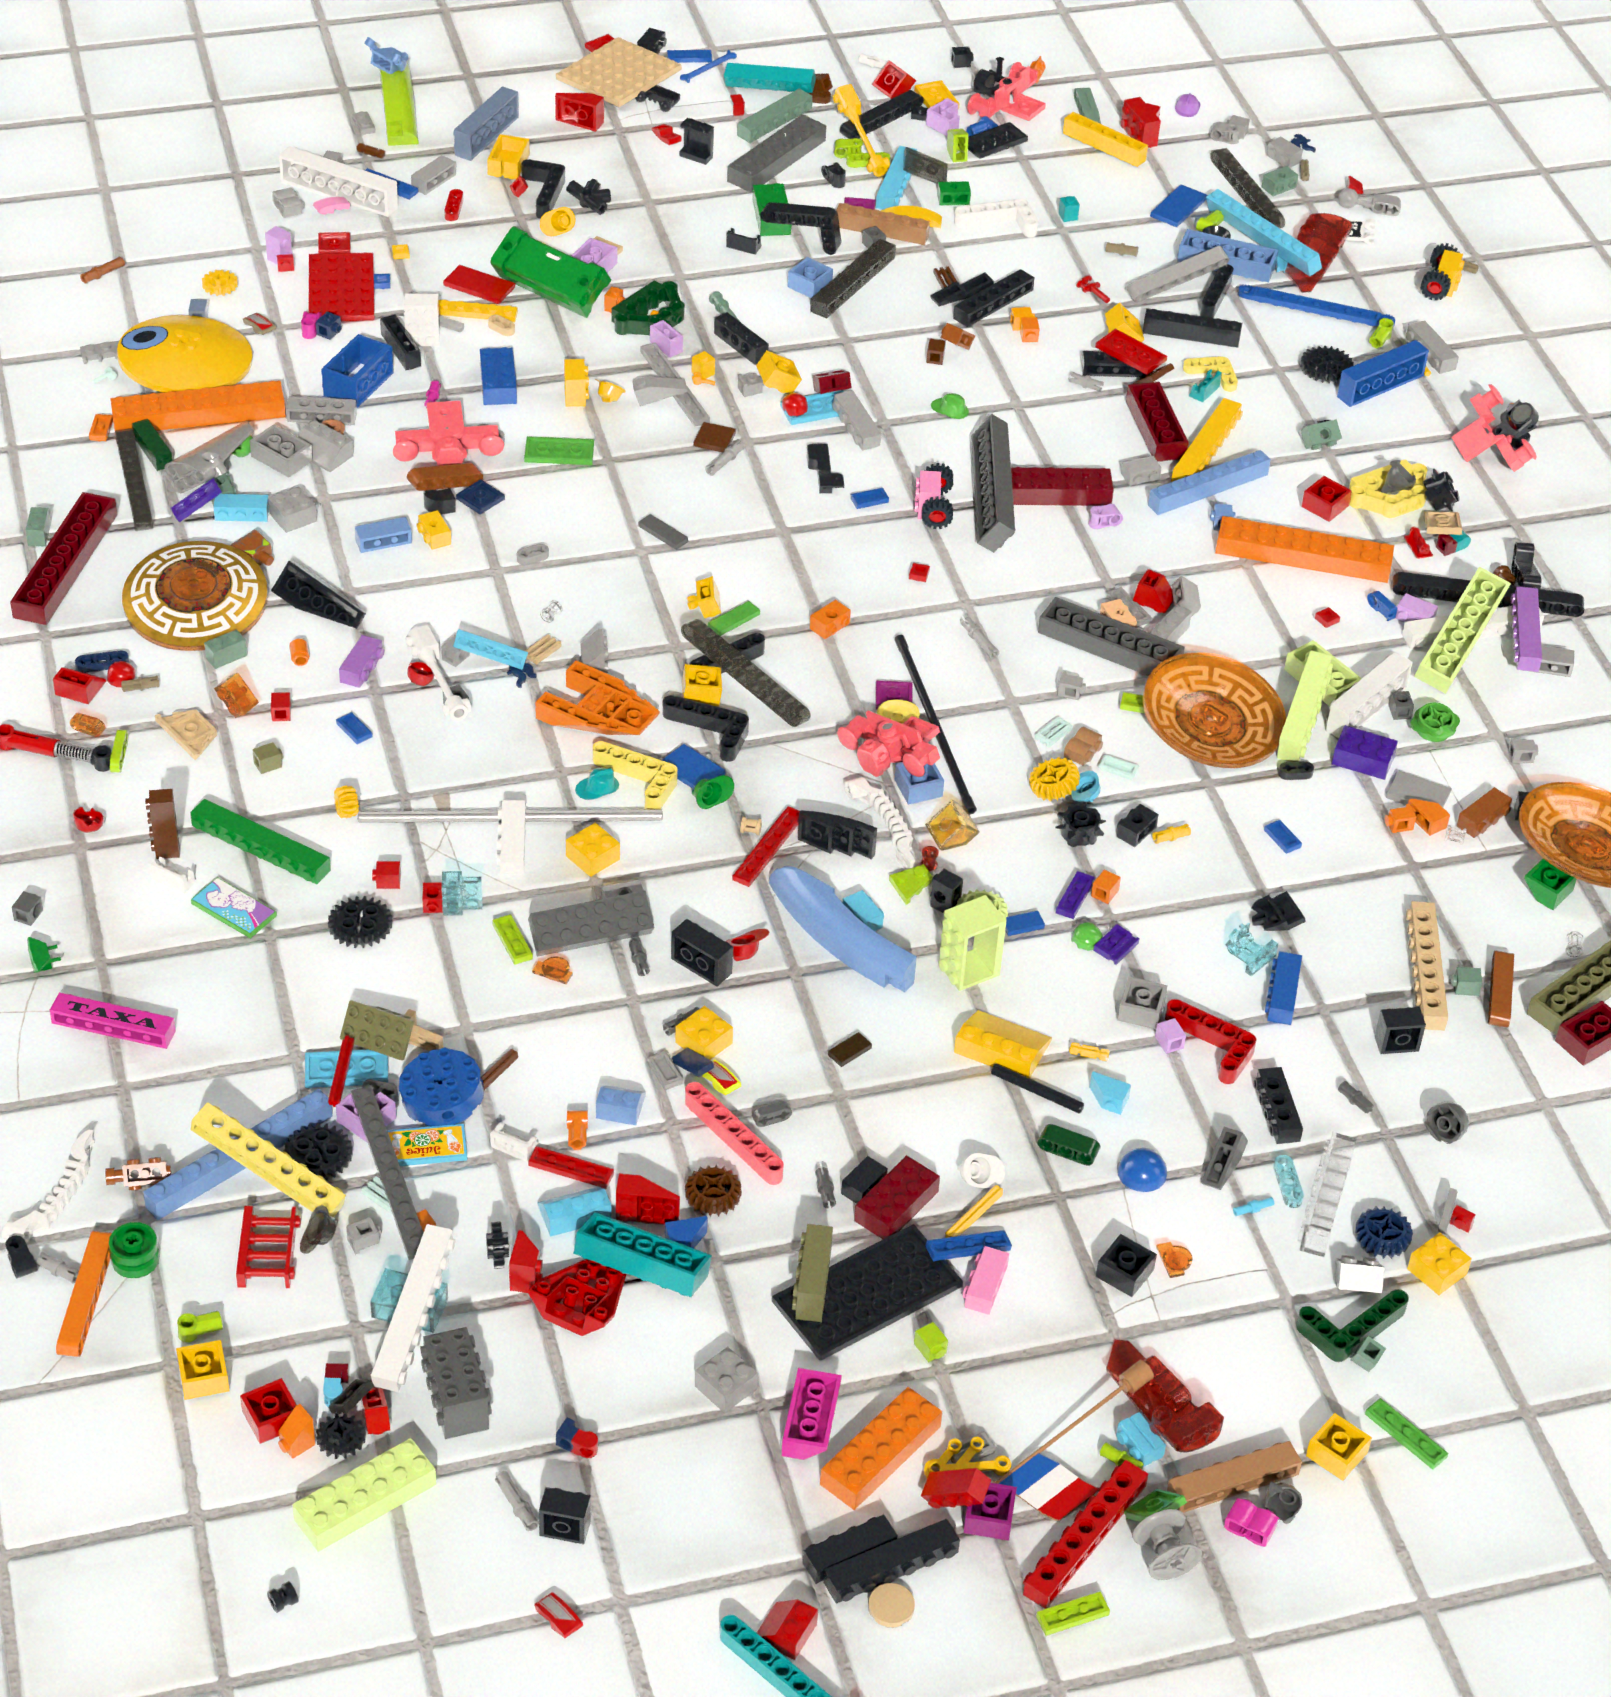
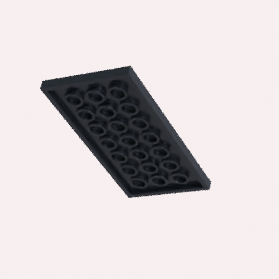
M913 1224L829 1267L822 1322L796 1319V1310H792L794 1285L773 1295L772 1303L819 1361H822L963 1287V1280L945 1260H932L925 1246L927 1239Z

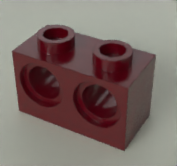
M846 370L812 375L814 392L819 394L852 388L850 372Z

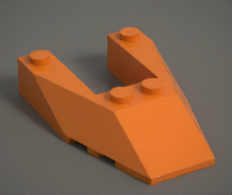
M575 661L566 670V687L586 695L577 705L548 692H545L535 702L536 719L553 726L605 735H640L660 714V711L646 699L642 700L637 696V692L634 689L630 690L625 686L623 680L579 661Z

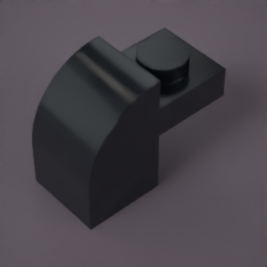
M450 488L438 491H423L424 508L428 512L438 510L440 515L456 512L455 497Z

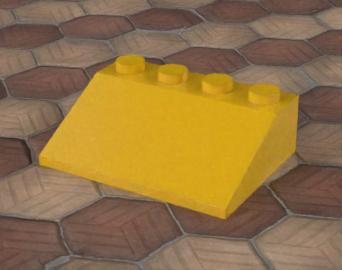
M978 1010L964 1022L956 1035L954 1053L991 1067L997 1063L1030 1078L1052 1041V1037Z

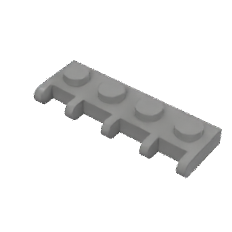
M119 341L80 346L83 363L87 364V361L97 359L99 362H102V359L111 357L117 359Z

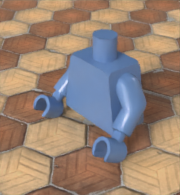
M367 37L364 44L372 52V65L389 74L398 70L404 71L407 66L406 61L408 60L406 52H400L393 47L378 48L375 45L376 41Z

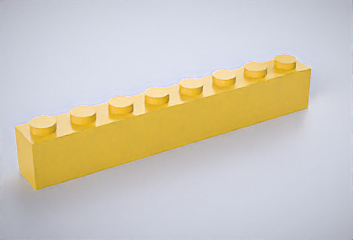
M1226 398L1222 399L1173 469L1171 482L1204 471L1206 465L1209 466L1212 457L1216 456L1218 448L1222 447L1224 439L1229 437L1231 429L1234 430L1237 421L1241 420L1243 415L1241 403Z

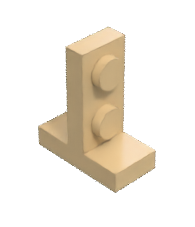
M408 1009L404 1015L411 1017L410 1020L414 1021L409 1043L427 1051L443 1048V1037L418 1026L416 1011Z

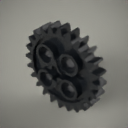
M1324 345V348L1320 346L1317 349L1312 347L1311 350L1307 349L1306 352H1303L1300 367H1302V371H1305V375L1310 374L1309 378L1315 377V381L1320 379L1322 383L1327 381L1330 384V381L1337 383V380L1340 381L1342 370L1352 367L1354 362H1352L1349 354H1344V350L1339 351V348L1333 349V346L1327 348Z
M358 896L355 897V900L349 897L347 903L341 901V906L335 905V910H331V915L328 916L330 935H333L334 940L339 939V944L346 942V947H349L351 944H354V948H357L358 945L365 948V944H369L372 947V942L375 941L379 944L380 938L386 939V934H390V929L392 928L390 909H387L386 904L381 905V900L374 902V897L370 900H367L366 896L362 900ZM363 910V912H362L363 917L361 918V922H360V913H361V911Z
M319 1123L314 1128L311 1124L308 1125V1129L300 1127L301 1132L294 1131V1137L289 1136L288 1142L284 1144L285 1149H283V1152L289 1154L297 1163L304 1164L315 1175L322 1176L326 1181L328 1180V1175L335 1178L336 1171L343 1173V1167L348 1168V1162L352 1161L351 1140H348V1134L343 1135L342 1129L336 1131L335 1125L331 1129L328 1128V1123L324 1127H320Z

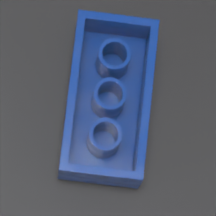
M513 348L480 349L483 405L517 404Z

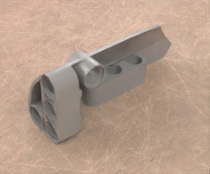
M244 421L165 465V472L174 489L178 493H184L212 478L226 473L227 469L223 462L254 432L250 424Z

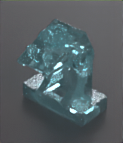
M1242 923L1239 925L1240 930L1235 928L1228 936L1230 940L1225 946L1230 954L1247 964L1245 973L1253 976L1276 957L1279 943L1272 939L1265 945L1256 944L1253 941V935L1249 932L1250 923H1247L1245 926Z

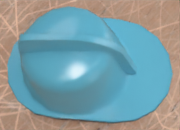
M1086 771L1080 774L1079 785L1076 787V791L1071 792L1074 801L1093 802L1099 796L1101 787L1097 773Z

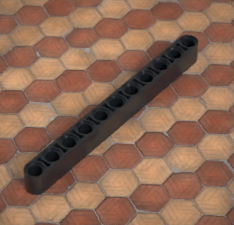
M1398 572L1393 576V592L1402 596L1409 594L1419 598L1458 602L1471 580ZM1509 586L1498 606L1499 608L1513 605L1511 604V595L1515 593L1517 586ZM1544 589L1538 591L1539 608L1542 613L1579 617L1584 614V597L1581 594Z

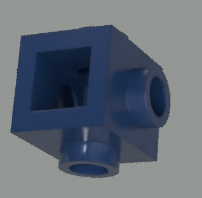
M326 312L316 321V334L328 340H331L340 333L342 329L341 317Z

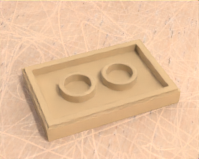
M1424 512L1427 534L1462 535V525L1458 512Z

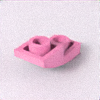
M329 197L314 202L313 206L320 214L326 215L327 213L333 214L334 209H349L350 203L344 197Z

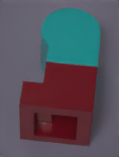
M1463 530L1462 535L1439 534L1436 548L1444 556L1467 548L1471 543V538Z

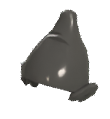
M1400 460L1391 461L1390 465L1392 467L1386 476L1381 492L1387 494L1388 492L1402 490L1410 486L1414 487L1416 476H1412L1400 464Z
M1270 1482L1265 1496L1266 1509L1271 1510L1279 1517L1278 1520L1289 1524L1302 1507V1496L1293 1485Z

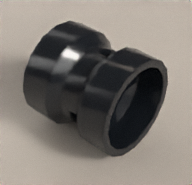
M290 1581L283 1583L279 1589L273 1588L267 1591L268 1600L276 1613L284 1610V1607L287 1605L292 1606L299 1602L297 1593Z

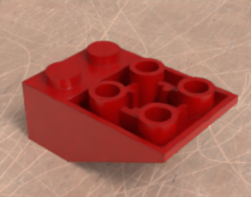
M619 1173L616 1188V1220L663 1225L666 1222L680 1220V1196L641 1175Z

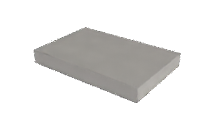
M1398 771L1387 792L1386 798L1405 805L1408 804L1411 798L1438 803L1444 808L1452 788Z

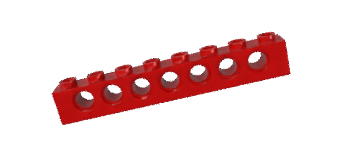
M1127 1460L1121 1466L1117 1465L1109 1481L1105 1480L1101 1484L1099 1493L1096 1496L1092 1495L1085 1510H1080L1077 1513L1072 1526H1067L1061 1535V1539L1058 1542H1053L1046 1557L1042 1556L1039 1559L1034 1572H1029L1023 1580V1595L1044 1609H1047L1123 1516L1124 1511L1132 1505L1145 1489L1149 1473Z

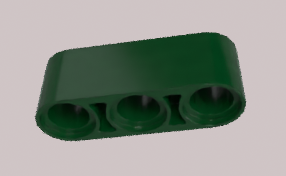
M1053 1124L1045 1126L1037 1141L1038 1146L1042 1150L1086 1166L1093 1164L1101 1148L1097 1140Z

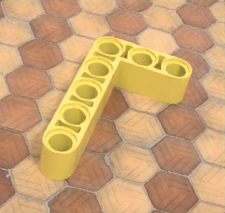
M598 741L593 744V763L606 769L611 768L615 772L650 783L645 791V809H661L677 786L678 769L675 765L607 742Z

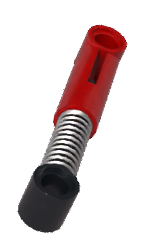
M10 724L0 725L1 750H11L14 748L54 758L63 756L64 758L91 763L100 772L110 770L112 752L111 748L106 745H100L94 749L82 748V746L76 745L71 746L69 743H63L56 738L15 730Z

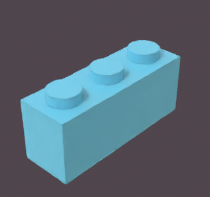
M219 494L215 498V521L268 522V495Z

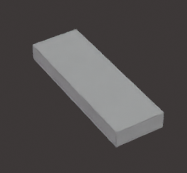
M1122 587L1107 592V598L1110 601L1121 599L1124 605L1128 607L1129 612L1136 618V627L1151 622L1152 617L1138 603L1134 602L1133 598Z

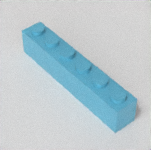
M899 146L877 193V209L899 206L900 197H903L904 189L907 188L911 174L914 173L915 164L917 165L919 161L917 149Z

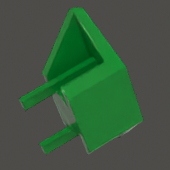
M32 937L27 938L28 952L34 973L52 969V962L61 961V957L51 959L48 951L57 949V945L47 947L45 942Z

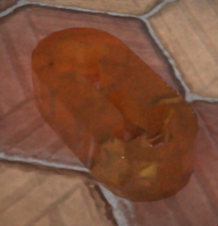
M75 713L69 722L74 730L95 737L100 736L106 727L100 719L82 713Z

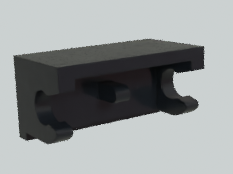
M731 228V231L728 230L726 247L756 255L761 248V235H757V238H751L736 234L735 229Z

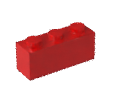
M977 1468L930 1472L921 1497L928 1501L929 1506L936 1509L983 1504L991 1479Z

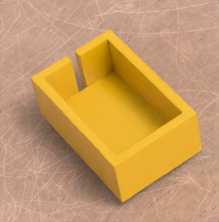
M499 134L487 159L488 175L494 177H501L503 175L504 178L517 179L522 172V161L527 160L530 155L529 139Z

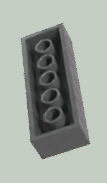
M646 891L530 913L528 918L537 957L651 934L655 928Z

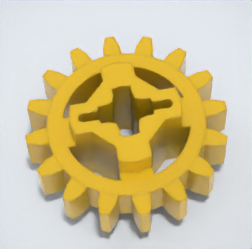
M223 269L215 270V272L209 271V275L204 274V278H202V287L206 293L210 292V295L215 293L216 296H225V293L231 294V291H235V288L238 287L237 276L234 273H230L229 270L226 272Z

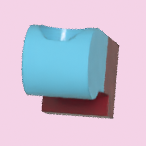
M326 1363L323 1393L324 1403L327 1407L343 1392L342 1383H349L348 1364Z

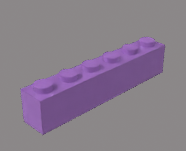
M1517 586L1515 593L1511 595V604H1513L1511 615H1514L1512 627H1515L1512 636L1515 639L1513 650H1516L1514 662H1517V670L1539 672L1542 661L1538 589Z

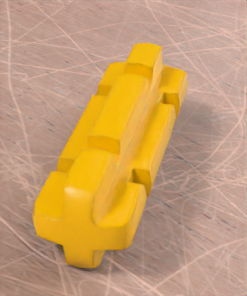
M1072 1042L1070 1045V1054L1078 1055L1079 1053L1081 1054L1080 1056L1092 1059L1099 1058L1102 1061H1107L1109 1058L1108 1049L1101 1048L1099 1050V1047L1085 1044L1080 1046V1043Z

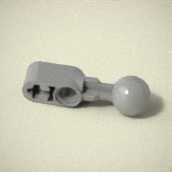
M1347 188L1342 190L1338 197L1340 205L1344 208H1352L1358 204L1363 205L1364 208L1372 209L1376 214L1397 216L1401 212V200L1397 196L1380 193L1374 196H1359L1355 190Z

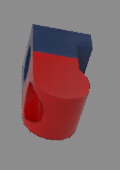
M567 1417L556 1432V1445L584 1458L594 1457L598 1453L597 1435L594 1432L583 1431L575 1427V1421Z

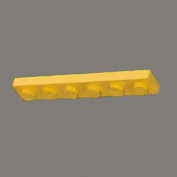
M438 300L439 315L488 319L491 315H500L515 322L518 314V307Z

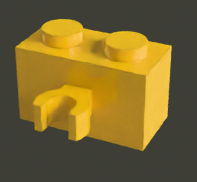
M713 576L696 581L697 596L687 597L689 609L692 610L699 606L704 619L721 614L720 592Z

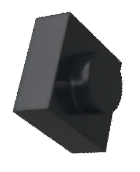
M914 106L911 119L926 121L927 109L929 108Z

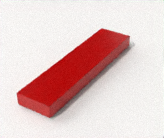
M538 1146L535 1147L528 1160V1166L607 1189L614 1175V1169Z

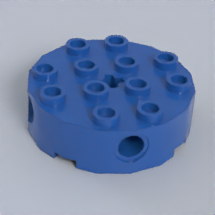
M441 1048L420 1053L406 1065L399 1077V1092L402 1096L404 1109L414 1121L423 1122L425 1126L429 1127L454 1125L469 1118L473 1114L472 1111L481 1104L484 1098V1084L481 1079L480 1069L472 1057L462 1051Z

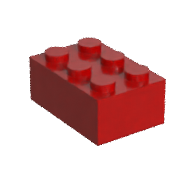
M1141 97L1124 100L1122 119L1120 121L1121 127L1131 138L1147 144L1148 148L1158 146L1161 123L1159 117Z

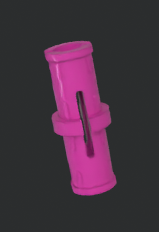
M434 380L430 383L424 403L426 408L427 403L436 402L440 396L441 384H439V381Z

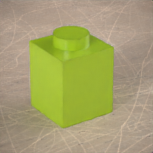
M932 1322L915 1331L914 1345L925 1359L930 1362L934 1359L942 1358L947 1353L948 1339L936 1324Z

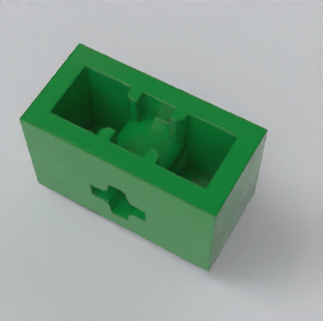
M969 181L938 182L937 197L939 206L970 205L971 189Z

